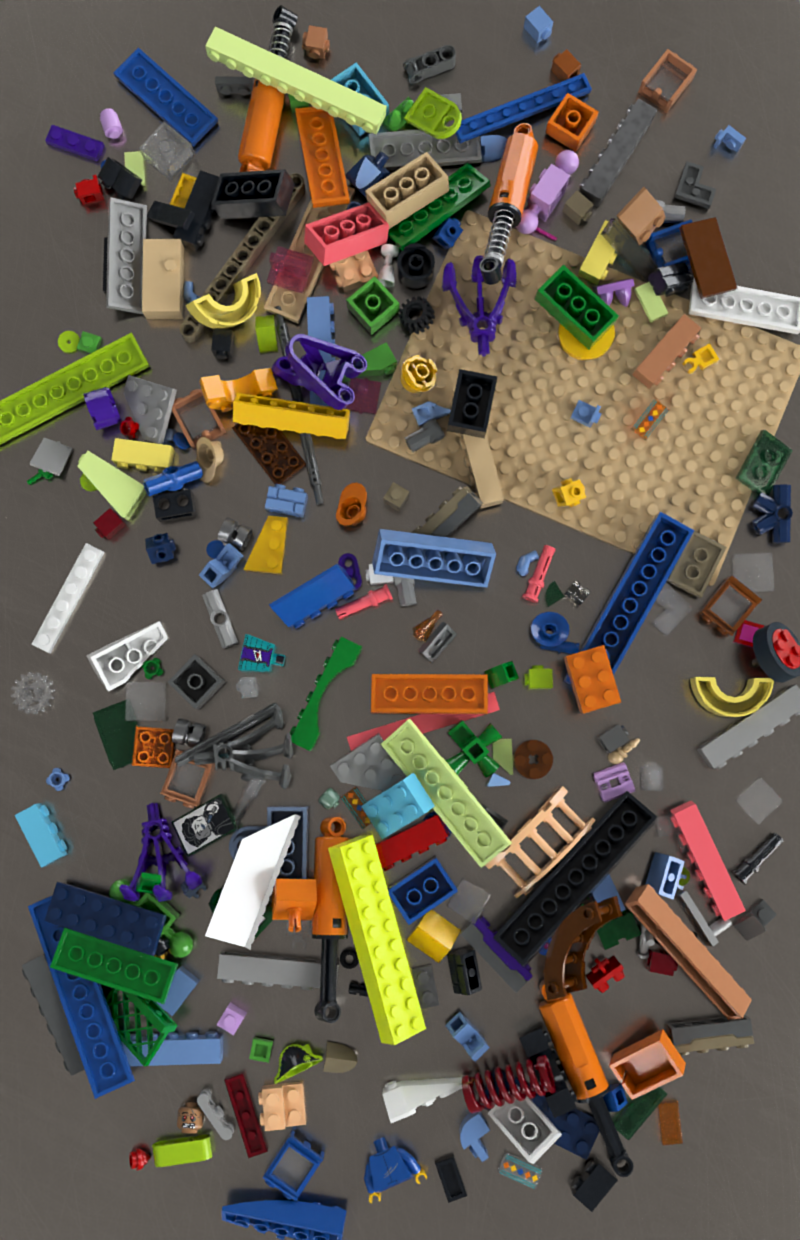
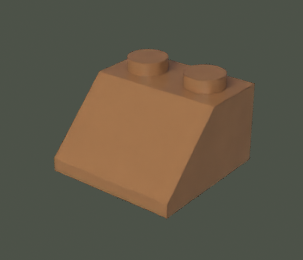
M645 187L616 215L621 228L625 229L624 234L639 246L649 239L651 233L660 227L666 218L663 208Z

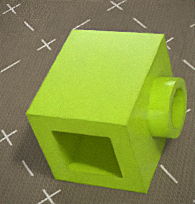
M533 665L532 669H528L527 674H524V685H528V689H552V669H544L543 665Z

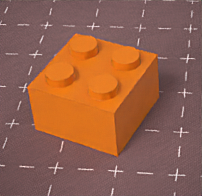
M567 93L548 121L545 134L576 152L596 123L599 111Z

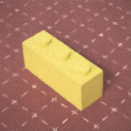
M605 220L579 270V277L597 286L600 280H605L609 272L606 269L609 263H614L617 257L615 251L617 247H622L626 239L623 236L625 229Z
M115 438L111 460L117 467L122 469H128L129 466L135 467L139 471L152 469L154 472L161 474L165 468L173 465L175 450L171 445Z

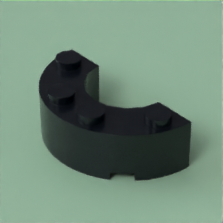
M540 1028L520 1037L519 1039L528 1059L532 1061L533 1066L537 1065L536 1058L546 1055L549 1060L556 1092L553 1094L546 1092L545 1098L553 1117L556 1118L577 1108L575 1102L578 1100L573 1089L569 1090L565 1083L568 1079L564 1069H559L556 1063L559 1060L554 1048L550 1049L548 1045L551 1039L547 1030L542 1031ZM534 1067L535 1075L541 1086L539 1070H536Z

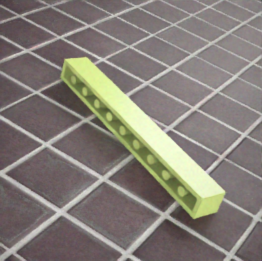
M214 28L205 45L207 56L212 61H219L232 70L236 69L249 78L253 77L260 80L266 86L270 85L277 88L281 93H288L294 96L298 101H305L316 109L328 112L333 117L344 119L350 125H357L367 133L377 135L386 116V105L220 28Z

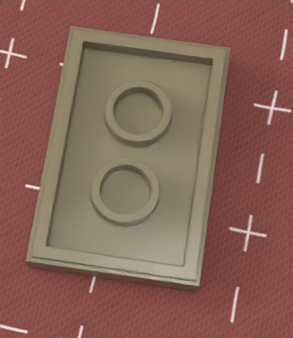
M694 531L669 575L667 582L698 598H702L727 547Z

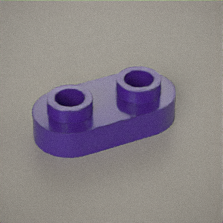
M343 554L339 558L338 564L346 570L351 579H356V589L354 591H357L362 586L358 560L353 554ZM349 560L352 561V565L346 567L345 563Z

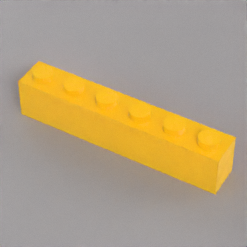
M237 393L233 401V422L241 425H256L261 428H276L280 431L289 430L296 433L314 434L315 436H329L335 439H346L348 433L349 409L336 410L329 406Z

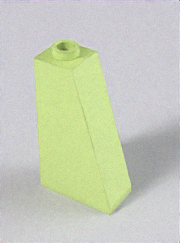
M87 451L86 454L79 458L78 468L120 516L129 521L147 494L143 484L90 451Z

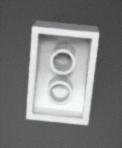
M527 1096L521 1102L516 1099L513 1104H508L505 1101V1104L501 1107L495 1105L488 1112L493 1121L526 1160L532 1164L562 1135Z

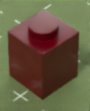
M111 508L93 522L97 527L95 531L98 535L109 540L127 526Z
M649 949L646 969L649 972L673 976L674 971H677L678 963L668 952Z

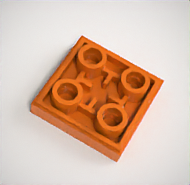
M136 727L132 766L170 768L173 759L174 743L172 742L174 729Z

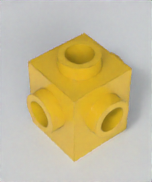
M565 479L561 481L560 486L552 489L558 507L568 505L573 507L580 504L581 499L586 498L585 488L580 479Z

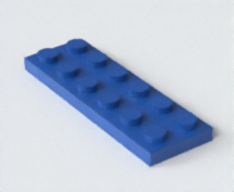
M139 47L113 72L114 76L193 147L218 122V118Z

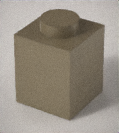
M577 190L566 201L562 212L576 224L580 225L583 221L587 222L593 213L591 211L594 204Z
M393 482L383 501L400 512L408 500L410 492Z

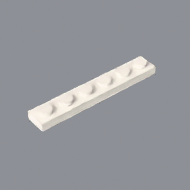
M87 543L85 544L32 645L47 653L52 652L104 554L103 551Z

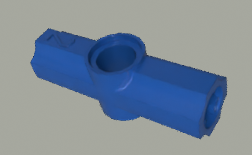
M197 461L181 467L170 466L165 468L161 474L144 479L143 486L148 496L166 490L177 491L183 487V484L202 478V469Z

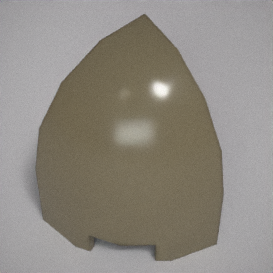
M327 1042L324 1072L344 1073L356 1066L358 1062L357 1056L351 1048L343 1044Z

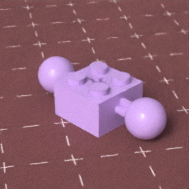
M571 150L560 152L556 157L555 165L551 164L548 169L544 168L539 176L540 181L538 184H533L529 191L530 196L527 199L529 203L528 208L523 210L521 222L516 226L520 233L530 234L534 232L538 226V218L546 222L566 192L570 174H573L578 168L579 159L575 152Z

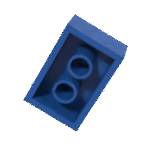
M436 856L387 888L389 896L408 925L458 892L457 887Z

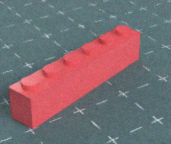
M690 800L671 809L672 816L670 820L674 828L678 827L680 831L678 835L680 842L688 848L689 852L686 853L688 859L696 865L695 874L699 881L703 880L705 887L703 890L708 899H712L714 905H711L714 914L726 921L745 912L742 901L696 804Z

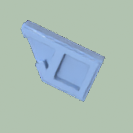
M430 401L412 408L419 427L432 419L437 420L447 416L451 412L450 409L443 408Z

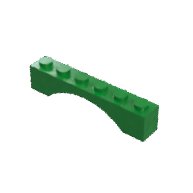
M343 637L335 640L331 648L334 650L331 657L327 656L323 664L325 670L322 675L318 674L314 683L317 686L314 692H309L306 698V702H308L306 708H302L297 717L299 719L297 727L293 726L290 731L292 743L312 752L320 736L318 710L324 691L338 674L355 664L362 650V646Z

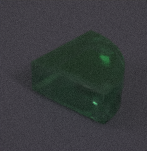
M555 581L548 586L545 593L547 607L565 597Z

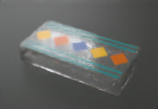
M506 1151L498 1168L499 1174L534 1190L543 1172L541 1167Z

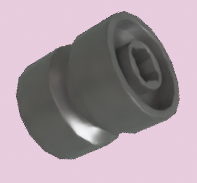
M227 517L219 530L217 539L226 544L231 542L232 546L243 551L251 538L253 529L244 524L239 526L238 521Z
M179 718L173 731L172 742L180 745L187 743L188 747H194L203 742L206 725L197 722L191 724L189 720Z

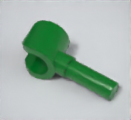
M39 469V473L28 479L27 483L30 485L42 476L47 480L53 474Z

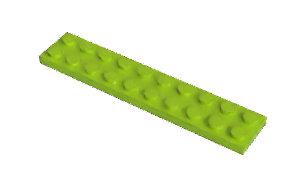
M132 332L0 400V445L85 401L83 394L104 387L110 388L127 379L128 375L133 376L150 367Z

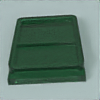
M126 699L93 712L96 727L113 770L132 764L135 728L139 727L130 699Z

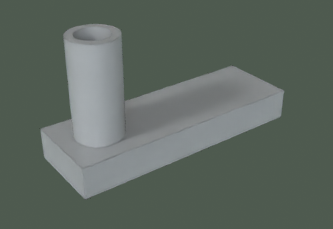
M679 890L675 893V898L703 943L711 947L719 943L716 936L732 926L731 920L724 921L720 918L708 926L687 890Z

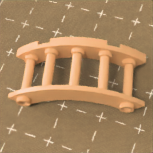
M563 786L548 798L533 819H529L517 831L518 834L510 840L512 843L485 865L488 869L494 865L500 866L520 887L514 895L516 898L522 894L525 896L529 894L534 888L533 885L547 874L583 836L585 837L590 832L591 826L596 821L594 818H591L584 823L565 803L564 796L568 791ZM555 807H559L579 828L573 837L552 817L551 811ZM542 821L544 823L547 822L567 843L558 853L537 833L536 827ZM526 837L532 838L551 858L543 868L540 869L520 848L521 845L519 843ZM509 852L515 853L535 875L525 882L505 861V856Z

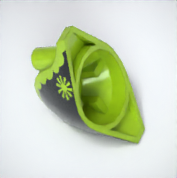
M298 1044L287 1046L280 1054L279 1070L274 1078V1083L282 1082L323 1061L322 1056L314 1055L309 1044L304 1046Z

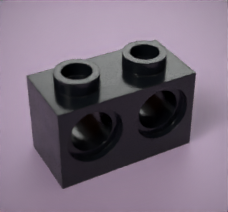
M181 488L172 493L163 491L158 493V495L152 496L155 516L159 522L197 515L194 494L190 489ZM183 498H187V505L180 506V501ZM168 501L169 507L164 510L161 509L162 503Z

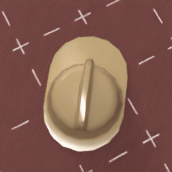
M201 437L197 442L196 461L199 463L203 473L200 480L208 483L213 479L216 467L223 462L224 453L221 448V442L210 441L206 437Z

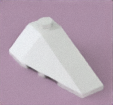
M462 1077L407 1080L397 1083L396 1081H391L387 1083L382 1090V1095L390 1122L394 1123L416 1113L415 1109L420 1105L430 1106L438 1096L444 1098L462 1089Z

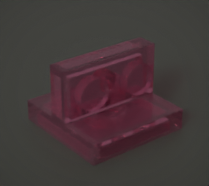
M278 246L276 253L271 252L269 258L271 269L267 283L303 294L314 262V256Z

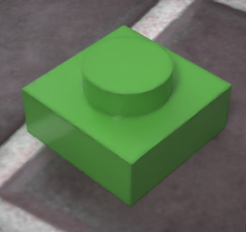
M83 331L77 349L78 351L91 354L99 349L102 338Z
M254 1037L249 1059L269 1063L273 1041Z

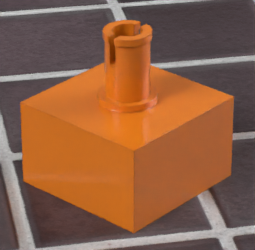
M276 879L272 895V920H289L288 930L293 932L295 927V932L301 931V920H312L317 904L316 879Z

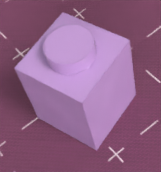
M230 1002L218 1021L217 1026L234 1036L247 1012Z

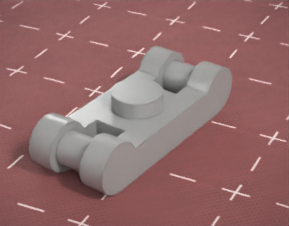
M203 1089L197 1098L198 1105L223 1140H229L234 1133L235 1125L232 1122H227L224 1118L225 1114L219 1105L216 1106L211 1099L212 1092L209 1089Z

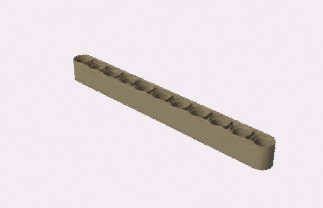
M293 173L290 175L295 184L299 183L300 186L293 189L286 216L259 217L201 297L210 294L218 304L224 305L234 291L233 284L242 280L304 195L305 183L301 174ZM263 227H268L266 231L261 230ZM253 241H257V242H258V243H257L256 245H254V246L250 245V243L253 242ZM247 256L245 260H239L240 257ZM230 271H237L234 275H229ZM219 286H226L223 290H218ZM189 312L181 323L179 330L186 342L194 343L200 338L207 326L198 322ZM189 329L194 330L190 335L185 334Z

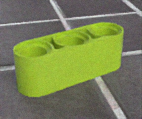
M209 1134L162 1140L152 1144L155 1167L199 1162L212 1158Z

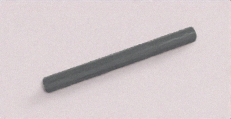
M277 703L267 706L174 757L176 765L181 767L194 760V754L209 752L213 749V744L225 743L271 718Z

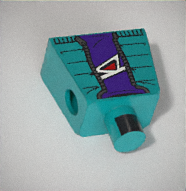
M245 634L238 670L242 672H271L273 665L284 666L286 655L275 653L276 645Z

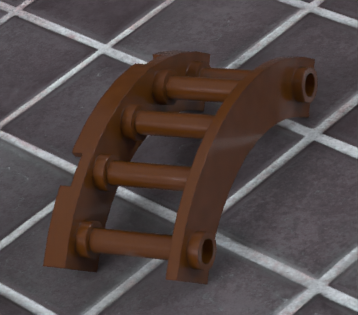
M617 896L605 899L599 903L594 901L579 907L569 914L557 928L549 944L544 967L547 1000L567 996L566 991L570 993L587 989L585 953L596 931L609 921L622 916Z

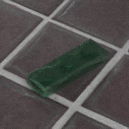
M658 1087L633 1099L614 1121L616 1130L629 1141L667 1096V1093L661 1087Z

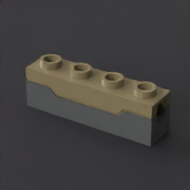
M460 486L452 493L454 497L450 501L445 500L438 507L440 510L436 514H430L425 519L427 523L422 527L418 526L412 533L448 537L483 502L468 486L463 488Z
M746 1015L743 1018L732 1020L723 1017L667 1024L669 1039L681 1056L688 1055L692 1051H697V1053H707L709 1049L725 1051L729 1049L728 1047L747 1048L749 1044H754L751 1019Z

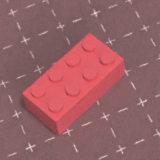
M368 202L306 224L304 243L322 265L326 266L386 244L389 224Z

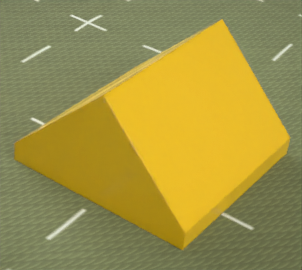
M430 910L421 917L406 940L439 963L451 950L461 930L434 910Z

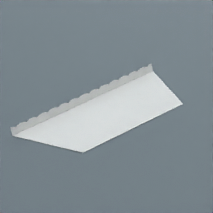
M294 814L242 839L205 936L251 950V944L254 942L258 925L262 921V915L265 913L269 896L273 892V886L280 873V868L284 863L287 849L290 847L291 839L294 836L298 820L301 816Z

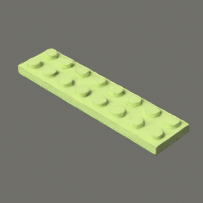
M408 719L381 743L382 747L406 776L414 772L434 803V811L481 868L512 843L411 719Z

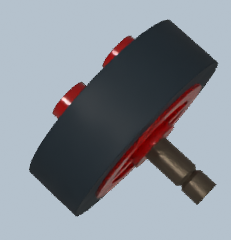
M773 622L757 630L753 636V649L756 659L752 660V665L754 667L760 665L771 679L779 683H784L800 676V642L795 634L786 625L779 622Z

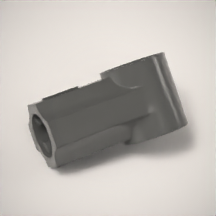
M432 419L426 422L421 429L405 437V441L413 453L429 443L434 444L445 437V434L437 420Z

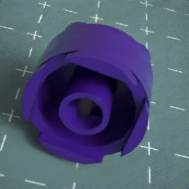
M109 387L83 394L96 431L121 422Z

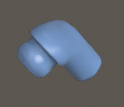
M185 281L183 297L188 304L200 298V296L193 293V282Z
M536 550L519 558L516 568L520 576H526L529 573V564L539 559Z

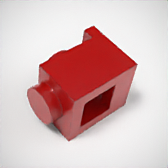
M93 175V179H83L75 183L76 187L73 188L75 196L81 200L83 205L105 200L97 175Z

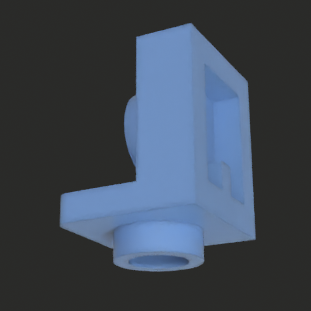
M728 125L725 130L721 129L714 138L716 142L713 147L717 149L723 141L729 149L738 152L746 138Z
M579 400L570 419L591 428L593 423L597 424L602 413L599 412L601 406L597 405V407H594Z

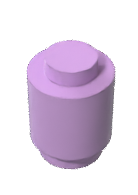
M113 109L101 111L100 122L105 136L112 139L118 138L122 134L123 129L117 113Z

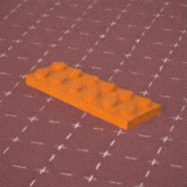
M314 107L296 108L295 115L312 207L349 204L350 198L334 117L328 112Z
M372 674L371 713L488 714V675Z

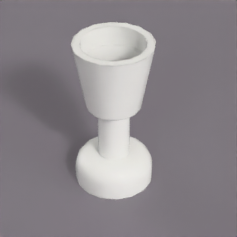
M384 244L381 246V253L385 256V264L381 267L377 279L384 287H393L395 284L392 260L399 255V247L392 244Z

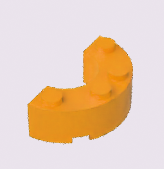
M271 368L253 370L250 374L231 381L220 380L219 375L202 377L199 381L206 405L211 409L221 410V412H228L233 409V401L237 393L271 398L273 396L272 393L278 389Z

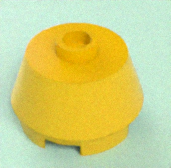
M415 355L405 360L400 380L407 391L420 393L433 388L436 383L437 368L431 359L426 360L423 357H419L420 355Z

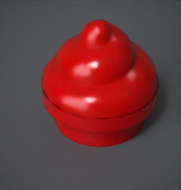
M139 1148L135 1149L129 1154L130 1168L136 1171L143 1169L144 1165L151 1159V1156Z

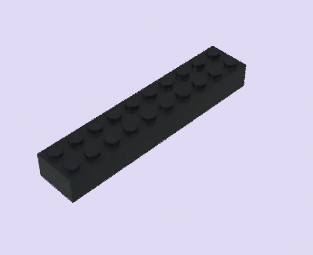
M626 791L493 936L494 940L525 968L553 937L562 921L584 903L650 830L658 817L631 793Z

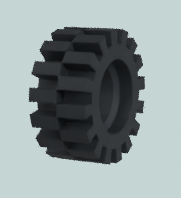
M414 296L412 301L407 299V304L403 303L401 305L403 309H399L400 314L398 316L407 331L419 334V330L423 333L425 332L424 328H430L429 323L433 324L432 319H435V312L424 297L422 299L421 296H418L416 299ZM416 311H423L418 319L411 320L412 315Z

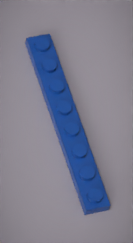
M585 73L462 120L459 129L455 133L459 143L466 142L558 106L567 93L579 98L589 94L592 88Z

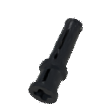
M774 832L750 858H745L743 860L744 863L737 870H733L732 874L742 884L746 885L747 880L754 872L757 873L759 871V866L784 840Z

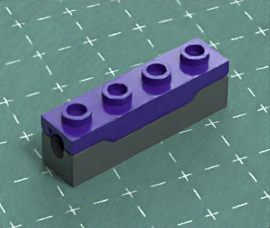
M476 915L461 929L460 934L512 990L517 993L533 977L530 972L532 968L528 964L523 968L494 940L493 936L497 931L493 933L488 928L491 924L483 916L479 918Z

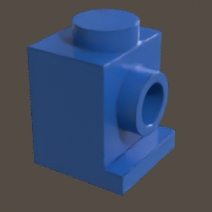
M455 218L446 219L432 238L445 250L453 247L463 231L460 227L461 223Z

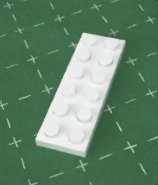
M694 278L691 285L688 314L792 334L800 333V297L737 286L735 291L701 299Z

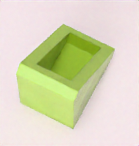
M274 315L256 317L255 329L260 354L278 352Z

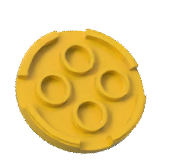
M561 324L558 327L561 347L568 355L578 360H590L603 356L611 347L615 336V327L613 325L588 350Z

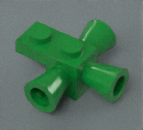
M463 720L447 731L462 750V752L445 760L457 775L460 774L470 760L474 765L478 764L485 778L492 775L500 767L497 762L487 755L489 751L486 747L503 738L491 723H489L479 737L474 735Z

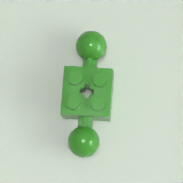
M119 879L111 885L109 889L110 898L167 915L160 938L163 937L165 940L168 939L170 941L169 945L171 948L169 952L172 956L183 958L190 954L193 949L191 936L185 932L176 933L170 928L180 917V914L166 901L158 902L152 893H145L136 902L125 900L119 887L122 884L129 886L131 883L129 880Z

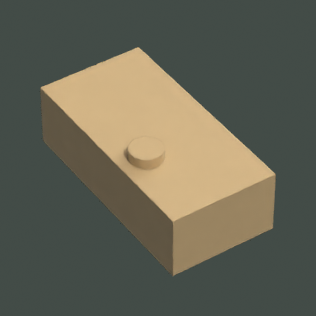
M425 152L365 190L367 203L369 202L389 224L390 229L449 191L448 176L433 158Z
M143 239L142 312L146 319H184L185 248L181 239Z

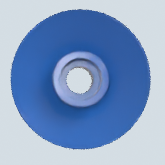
M555 612L539 614L531 625V634L534 640L545 647L560 646L567 640L570 632L567 620ZM550 630L553 634H548L546 631Z

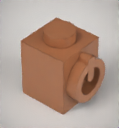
M309 25L308 32L303 34L302 49L306 50V56L313 59H324L325 53L329 52L330 48L327 28Z

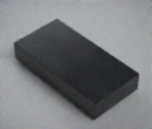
M454 1154L436 1160L435 1165L448 1203L466 1197L467 1192Z

